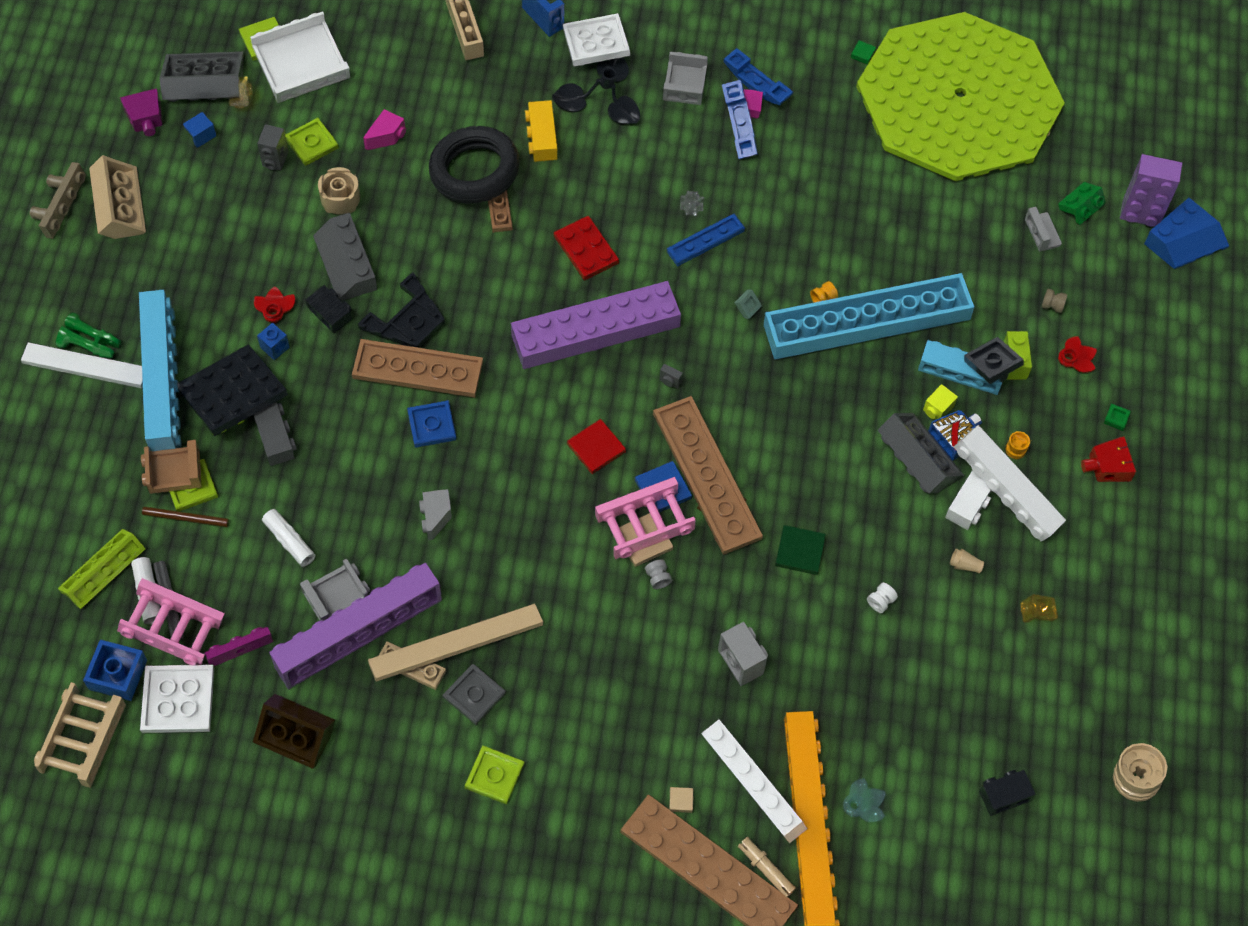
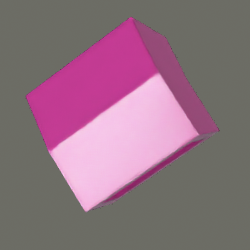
M744 90L750 115L758 119L761 112L763 92Z

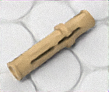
M746 837L742 844L738 845V848L752 861L751 865L753 867L757 866L785 897L790 896L792 891H795L796 887L766 857L767 853L761 851L749 837Z

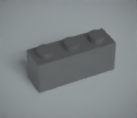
M277 402L254 414L270 466L295 459L293 451L297 450L293 438L289 439L287 433L291 432L287 420L283 421L281 415H285L282 404Z

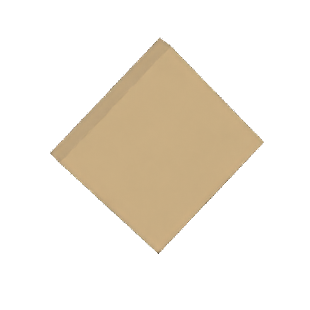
M650 513L638 518L646 534L658 530ZM631 522L619 527L626 542L638 538ZM668 539L633 552L629 558L634 567H637L673 550V545Z

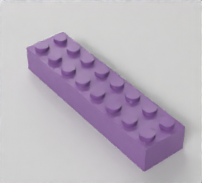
M665 281L512 322L511 335L522 367L527 369L680 327L681 313L669 282Z
M426 563L416 565L405 575L393 578L384 587L375 588L365 598L356 599L352 602L351 606L344 610L339 609L335 611L325 621L320 620L311 629L294 635L290 641L276 645L269 653L274 667L287 689L294 687L442 601L439 582Z

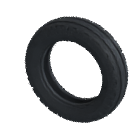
M469 126L458 129L456 132H451L435 146L429 160V175L435 188L446 198L465 204L482 203V201L486 202L498 197L512 185L519 170V154L513 141L505 133L486 126ZM470 149H489L501 157L498 168L492 174L479 180H458L447 172L449 163L457 155Z

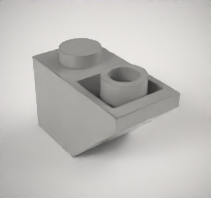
M448 489L422 492L423 500L419 501L420 512L425 513L426 520H422L423 533L428 534V540H433L452 518Z

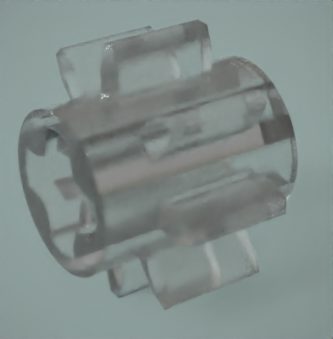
M687 191L685 196L681 195L680 210L684 209L686 215L697 216L698 211H703L704 197H700L698 191Z

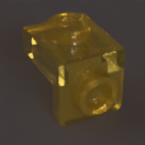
M240 77L238 82L240 97L230 98L229 106L244 108L246 105H249L250 95H253L252 83L248 82V77Z

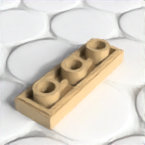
M386 642L379 656L401 648ZM430 663L400 674L436 690L446 673V668Z

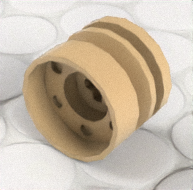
M1144 743L1132 744L1124 749L1114 768V786L1122 796L1129 800L1137 802L1147 801L1156 795L1166 777V759L1152 745Z

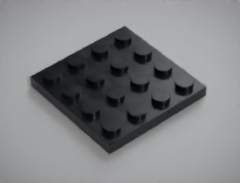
M249 344L178 383L179 392L213 436L222 433L288 395L286 388Z

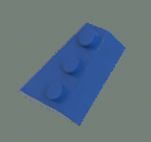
M1190 198L1186 199L1149 232L1144 243L1173 269L1194 262L1202 256H1209L1217 250H1224L1229 247L1220 222Z

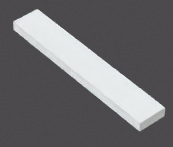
M33 343L27 344L21 359L23 364L137 388L143 387L142 366Z

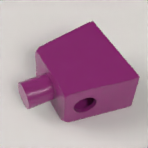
M157 88L120 97L124 112L134 131H143L146 136L154 135L156 133L155 127L162 125L161 101Z

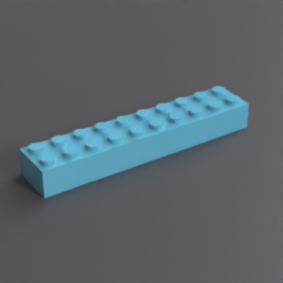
M960 273L765 312L764 328L775 360L967 321L971 319L974 305L963 275Z

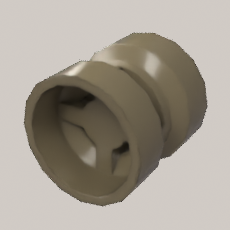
M1047 288L1041 308L1049 309L1052 307L1055 312L1062 313L1067 294L1061 292L1055 295L1054 290Z

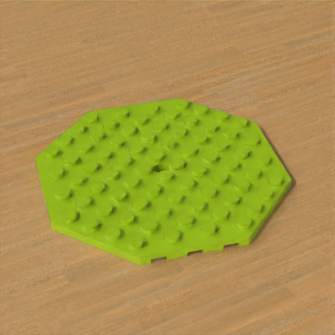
M966 12L889 29L856 86L858 92L863 97L865 108L873 120L872 124L877 135L881 138L885 151L954 181L963 180L964 177L970 175L975 177L987 174L995 169L1004 170L1012 168L1016 164L1024 162L1025 164L1033 163L1065 103L1034 40ZM961 91H963V94L965 96L959 97L956 95V93H961Z

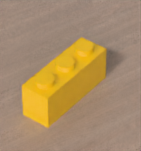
M552 100L528 102V110H525V120L530 122V126H527V138H531L532 141L528 142L529 154H533L534 162L557 160Z

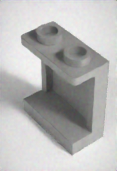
M670 52L663 100L701 105L708 57L699 54Z
M347 559L343 560L344 565L311 584L308 579L300 583L301 590L319 621H325L335 611L339 609L344 610L351 606L353 601L358 598H365L370 592L365 581L361 582L358 578L360 573L355 564L350 565Z

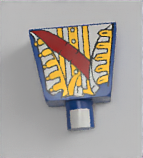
M958 410L931 422L928 431L952 461L959 457L954 446L977 425H981L982 421L975 413L967 418L962 411Z

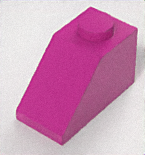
M384 109L363 137L365 149L372 150L396 144L406 133L404 118Z

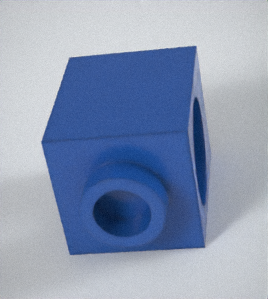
M271 323L257 335L260 348L273 360L290 348L287 335L274 323Z

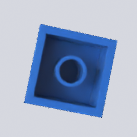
M100 640L83 681L91 691L110 696L116 695L131 701L147 659L142 650Z

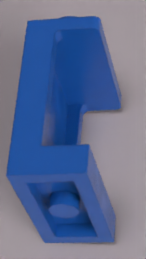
M522 0V8L549 37L563 29L564 3L561 0L551 4L547 0Z

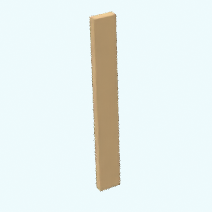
M532 604L368 659V664L377 682L542 626L543 620L536 605Z

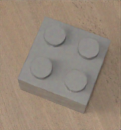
M744 622L721 633L718 647L719 653L740 686L764 674L768 657L765 648L762 645L759 646L755 640L756 635L753 629L747 627Z

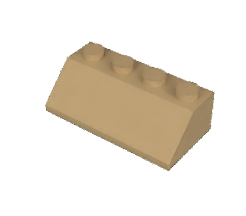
M102 155L89 168L98 234L113 239L144 234L146 229L137 167Z

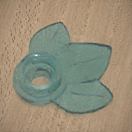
M864 778L859 779L850 786V795L844 799L843 809L849 816H860L867 822L880 821L885 817L882 810L878 808L884 800L885 791L868 789L866 780ZM856 803L858 805V808L853 809L851 808L850 804Z

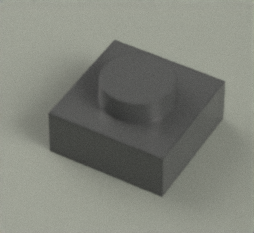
M664 364L660 369L659 380L666 386H673L678 389L682 383L683 372Z

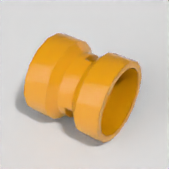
M827 281L822 284V287H816L811 290L810 296L813 303L838 298V292L833 283Z
M1021 431L1012 433L1005 448L1007 455L1013 459L1023 458L1030 444L1029 436Z

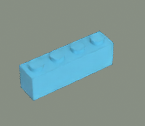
M927 340L918 371L998 395L1002 384L999 379L989 384L964 361V355L968 352L956 347L952 348L942 345L937 341Z

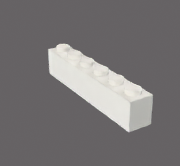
M979 425L969 431L954 446L958 455L969 463L972 470L977 475H980L989 489L1001 498L1002 503L1016 514L1017 519L1024 523L1031 534L1039 539L1040 542L1050 537L1066 521Z
M717 720L701 733L789 843L807 830L803 821L720 720Z

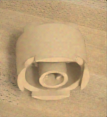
M342 167L332 168L328 170V173L319 178L320 200L326 212L345 214L353 213L360 202L358 179L350 173V170Z

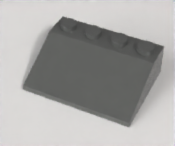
M243 51L166 54L159 77L162 100L174 102L179 99L195 101L201 98L216 100L218 98L236 99L241 97L243 90Z

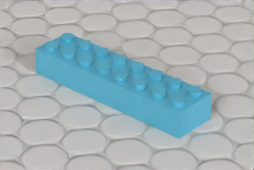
M164 290L139 292L145 441L150 451L181 448V437L178 435L177 430L181 428L180 418L177 416L180 405L179 399L176 398V392H179L178 381L175 380V374H178L177 362H174V356H177L176 344H173V338H176V330L172 324V320H175V311L172 308L170 297H166Z

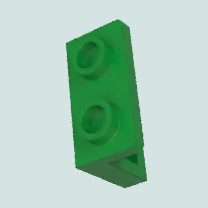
M1083 182L1059 202L1058 206L1059 210L1075 215L1076 223L1081 225L1099 210L1106 201L1102 187Z

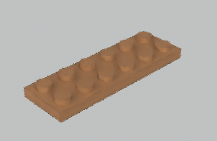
M361 339L352 372V379L475 397L483 358Z

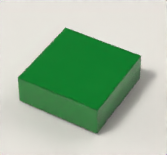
M859 40L851 53V58L868 65L876 51V47Z
M1111 403L1103 424L1123 431L1131 411Z

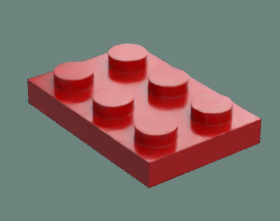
M589 216L554 232V238L584 281L619 264L618 257Z

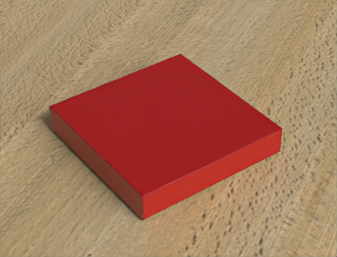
M601 419L567 440V445L591 474H594L626 452V448Z

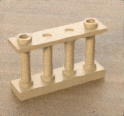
M71 682L69 688L63 692L62 704L41 751H38L35 756L34 766L42 774H44L47 766L75 773L82 786L91 788L126 704L122 697L113 695L111 701L107 703L79 695L78 687L75 683ZM77 703L104 711L105 715L102 722L95 723L71 716L70 713L74 704ZM65 724L95 732L96 736L93 743L87 744L61 736ZM56 745L78 750L87 755L84 764L81 763L80 765L51 756Z

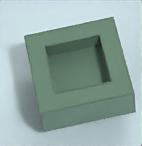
M746 290L734 302L746 319H749L762 306L753 290Z

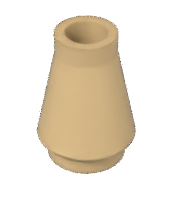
M955 549L950 565L954 566V569L980 573L983 569L984 561L979 560L964 549Z

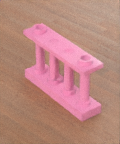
M675 477L595 507V516L598 523L603 521L608 523L618 544L614 546L615 559L620 557L627 558L633 552L678 535H687L695 529L696 520L694 516L685 519L675 498V494L678 493V482ZM661 499L667 500L678 523L666 527L655 502ZM643 506L648 508L658 529L657 531L649 534L645 533L635 512L637 508ZM627 514L638 538L626 542L616 522V516Z
M142 578L136 592L140 596V600L129 621L120 620L117 631L128 639H137L179 657L189 665H201L205 654L200 653V649L210 629H219L225 613ZM153 601L160 604L161 608L150 630H146L137 626L148 602ZM169 610H174L181 613L182 617L171 639H167L158 635V632ZM190 619H195L203 625L192 647L188 648L179 644V641Z

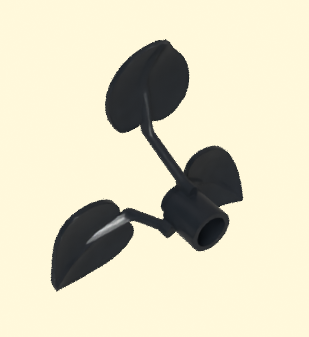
M624 57L599 62L597 73L600 79L596 80V83L586 94L583 95V89L580 86L568 83L562 85L552 95L553 101L561 109L568 112H579L586 107L585 98L598 85H601L604 89H612V99L614 102L608 106V115L614 122L619 124H637L640 120V112L633 99L628 96H621L618 100L616 98V85L614 83L625 80L629 74V68Z

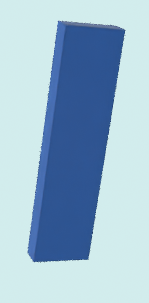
M732 214L668 247L667 253L678 267L745 232V227L736 215Z

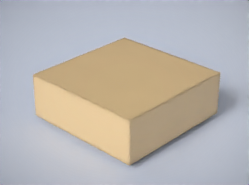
M670 787L669 810L672 812L692 813L693 788Z

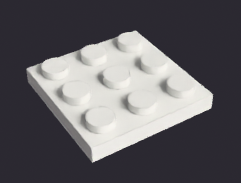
M618 13L563 24V31L573 66L630 56V49Z
M145 666L140 731L142 733L210 732L214 666Z

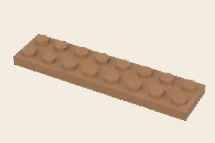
M692 396L653 410V415L722 554H727L762 540L763 535Z
M649 794L620 831L745 926H784L798 906V904L785 897L783 893Z

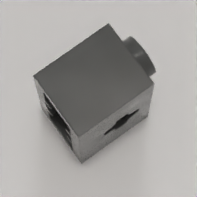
M265 124L257 142L262 166L271 170L281 171L289 153L285 131L283 128Z

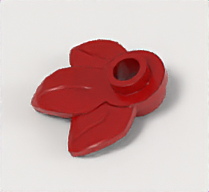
M273 287L265 297L255 296L254 298L256 310L263 313L264 319L268 322H278L282 319L284 313L292 310L295 304L294 294L283 297L277 287Z
M1075 336L1065 342V348L1059 352L1058 360L1063 366L1073 367L1079 372H1092L1095 370V366L1091 360L1094 358L1097 349L1081 345L1080 338Z

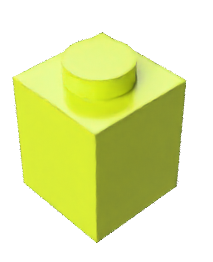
M941 384L926 400L923 411L931 419L937 420L942 418L955 407L958 396Z

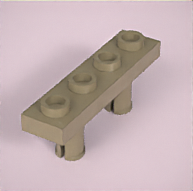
M72 162L64 177L48 175L47 185L58 188L49 207L40 208L32 206L30 209L31 218L41 220L39 227L46 238H54L73 200L76 198L81 184L85 181L86 174L79 163Z

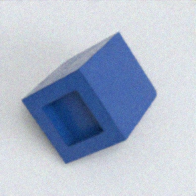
M203 112L183 124L184 128L192 136L194 145L197 148L216 137L213 123Z

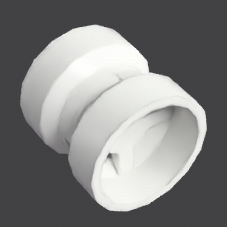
M883 582L877 587L875 593L873 592L867 597V602L875 611L883 613L888 608V604L893 603L898 596L890 585Z

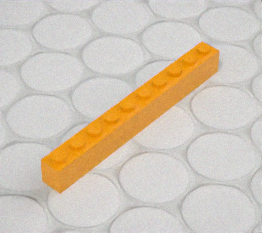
M813 711L786 712L784 725L792 806L794 812L807 827V830L796 838L804 926H840L839 920H835L834 911H837V897L832 895V888L835 887L834 873H830L829 867L833 863L832 851H828L827 842H830V830L825 828L828 810L827 806H823L822 798L825 797V785L820 782V776L823 775V764L818 762V754L821 753L820 740H816L815 732H818V719H814Z

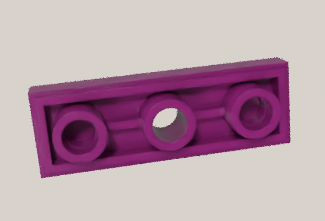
M258 627L246 636H236L229 643L212 646L205 652V656L209 665L217 666L273 642L268 627Z

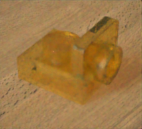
M1033 594L1021 602L1023 622L1028 623L1035 618L1054 621L1058 618L1055 598Z

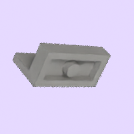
M1036 207L1029 208L1025 221L1039 252L1060 247L1062 242L1047 212L1039 214Z

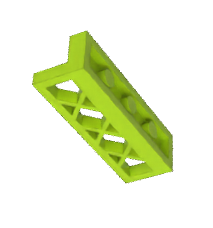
M122 529L57 589L62 594L68 596L81 609L139 556L145 548L133 533Z

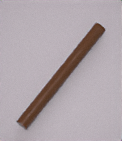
M143 507L142 515L222 527H228L229 519L151 507Z

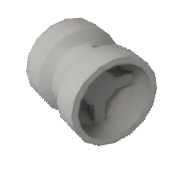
M656 560L645 566L647 575L651 577L650 583L653 589L664 588L673 581L670 573L666 571L667 565L665 560Z

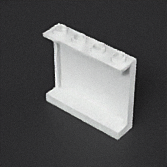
M323 12L313 13L306 18L296 19L291 23L276 26L271 30L258 32L251 36L252 48L277 103L350 78L349 66L347 62L343 61L325 22Z

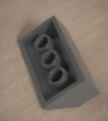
M350 213L330 218L313 237L332 287L338 294V299L344 301L377 290L375 275Z
M894 413L878 429V432L882 435L881 439L883 442L890 445L894 450L895 457L903 461L907 466L908 473L919 481V486L924 492L928 494L939 493L965 476L914 413Z

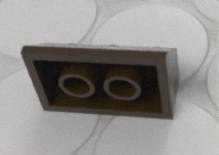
M274 694L263 703L253 743L313 769L330 740L335 719Z

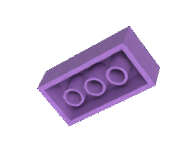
M1142 154L1124 195L1120 219L1146 224L1147 226L1158 225L1162 221L1180 182L1182 162Z

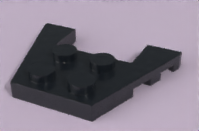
M412 272L400 283V288L412 296L413 299L388 323L383 322L373 313L369 312L358 323L360 330L405 346L420 348L445 323L444 317L432 299L429 298L426 290L417 280L416 275Z

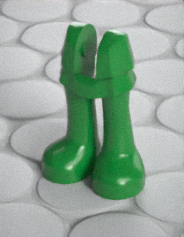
M74 312L70 313L65 319V327L61 326L55 342L56 347L66 348L72 343L87 349L93 355L105 358H113L115 352L105 345L119 348L121 340L115 335L88 325ZM74 331L82 332L88 336L95 338V340H89L75 333Z

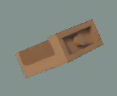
M196 440L187 441V447L150 451L149 446L144 447V454L141 455L142 467H145V473L142 474L143 486H147L150 494L202 487L200 450Z

